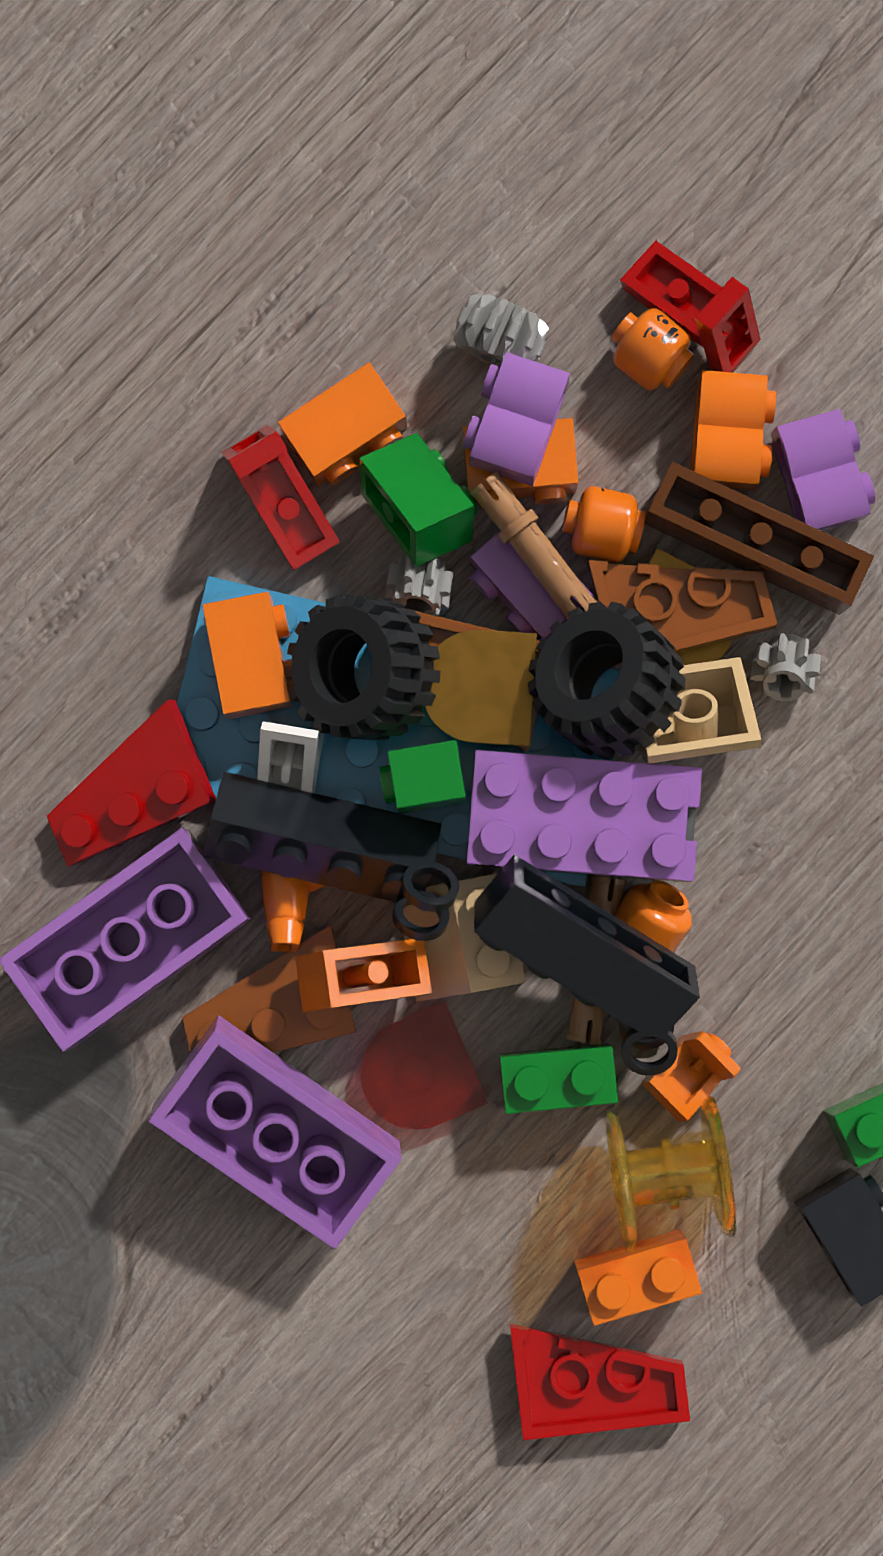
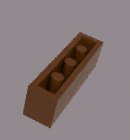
M671 462L647 512L644 523L744 571L763 572L767 582L838 615H841L851 607L874 558V555L675 462Z

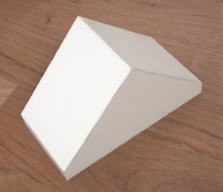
M262 721L257 779L315 793L324 734L317 730Z

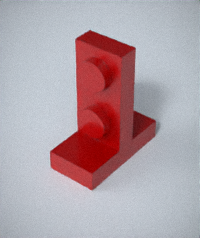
M656 240L620 279L625 292L649 309L657 308L688 331L691 339L704 348L709 368L713 371L732 372L761 340L748 287L733 277L721 287Z
M265 425L221 453L233 473L237 476L291 568L295 570L340 543L288 455V449L275 429Z

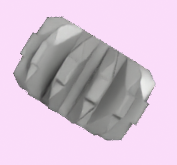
M490 294L470 295L465 307L463 306L456 321L453 340L458 348L465 350L467 355L476 357L481 362L501 367L506 352L535 362L539 361L546 345L545 339L549 327L544 320L538 318L536 313L522 308V305H515L505 298L499 299Z

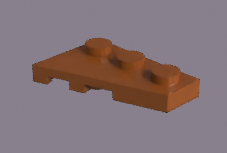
M588 560V568L597 601H601L606 607L612 601L622 603L628 610L633 608L675 647L674 651L676 653L772 630L778 625L763 572L696 567L695 570L664 568L655 564L638 563V566L608 564V561ZM622 663L614 665L615 669L621 668Z
M332 925L300 943L296 952L284 953L183 1016L182 1020L190 1053L218 1015L271 1052L356 1033L351 1006L304 1013L302 1010L295 957L323 950L337 949Z

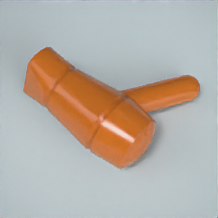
M262 871L261 883L270 951L296 952L305 925L304 921L309 894L325 887V885Z

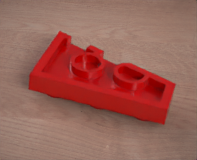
M176 700L164 702L47 815L67 866L79 864L215 803V794Z
M510 1323L523 1440L690 1421L685 1371L682 1360Z

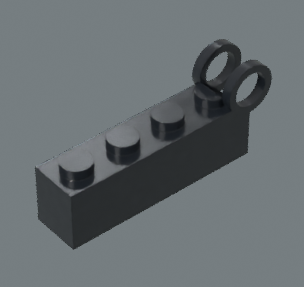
M223 772L210 819L203 857L317 883L338 890L388 900L395 903L392 919L397 929L405 936L419 941L436 939L445 932L450 917L448 908L454 904L459 891V882L456 875L448 867L435 862L441 823L313 792L310 793L234 773ZM431 875L441 879L446 884L448 893L445 896L438 897L426 891ZM408 905H413L424 911L436 912L439 922L430 927L414 925L406 919L403 909Z
M514 854L474 901V933L478 934L480 939L490 948L496 951L504 950L523 961L527 968L536 976L543 979L551 978L566 987L581 1003L591 1007L597 1006L614 1016L619 1022V1032L623 1038L621 1041L622 1060L631 1071L640 1075L651 1076L668 1070L676 1061L678 1054L676 1038L673 1035L674 1025L700 998L695 965ZM665 1043L668 1046L666 1054L654 1062L640 1061L633 1057L630 1052L631 1046L638 1049H653Z

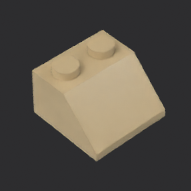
M741 657L684 665L679 671L686 678L685 689L677 692V696L682 700L679 712L671 711L667 719L672 724L665 733L659 729L652 735L655 740L654 743L647 748L639 744L641 756L648 764L762 747V739Z
M497 874L458 881V895L454 904L448 908L450 917L445 932L436 939L424 941L432 993L415 996L416 1002L526 983L521 960L504 950L496 951L490 948L480 939L478 934L474 933V901ZM446 884L427 887L426 891L438 897H443L448 893V888ZM408 905L403 909L406 919L414 925L430 927L439 922L436 912L424 911L413 905ZM404 935L405 940L412 939Z

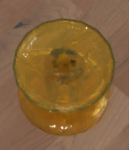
M709 1096L705 1098L701 1106L702 1140L671 1144L669 1138L659 1139V1146L627 1151L619 1118L613 1112L605 1110L606 1137L612 1185L626 1252L632 1251L637 1242L635 1207L668 1203L669 1208L673 1210L679 1209V1201L711 1197L719 1228L726 1236L735 1238L736 1210L730 1161L721 1117L714 1097Z

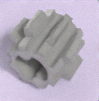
M401 555L398 559V564L391 563L389 565L385 600L403 604L405 609L439 616L440 609L447 610L449 608L453 573L446 571L447 564L445 560L440 561L438 558H435L415 567L408 556Z

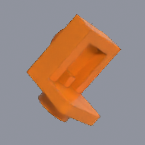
M704 1031L681 1035L676 1041L678 1054L674 1064L663 1073L646 1076L641 1082L679 1122L688 1121L722 1080L735 1078L741 1070L730 1057L732 1052L728 1045L716 1035Z

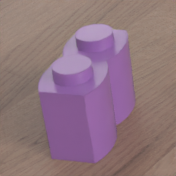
M508 352L504 356L501 367L491 364L481 392V396L489 398V403L483 418L473 415L463 443V448L471 450L470 466L491 473L499 471L502 477L533 487L567 391L570 373Z
M840 409L780 425L771 433L773 448L795 519L820 531H825L863 520L871 514L869 505L875 503L873 483L867 472L860 473L854 457V453L860 450L858 432L852 420H844Z

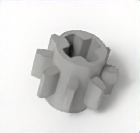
M780 633V635L772 638L769 643L761 641L758 643L757 658L752 661L751 680L764 681L763 695L770 696L778 701L795 700L804 691L812 694L814 692L815 677L820 676L821 655L808 654L809 640L807 638L802 639L797 635Z

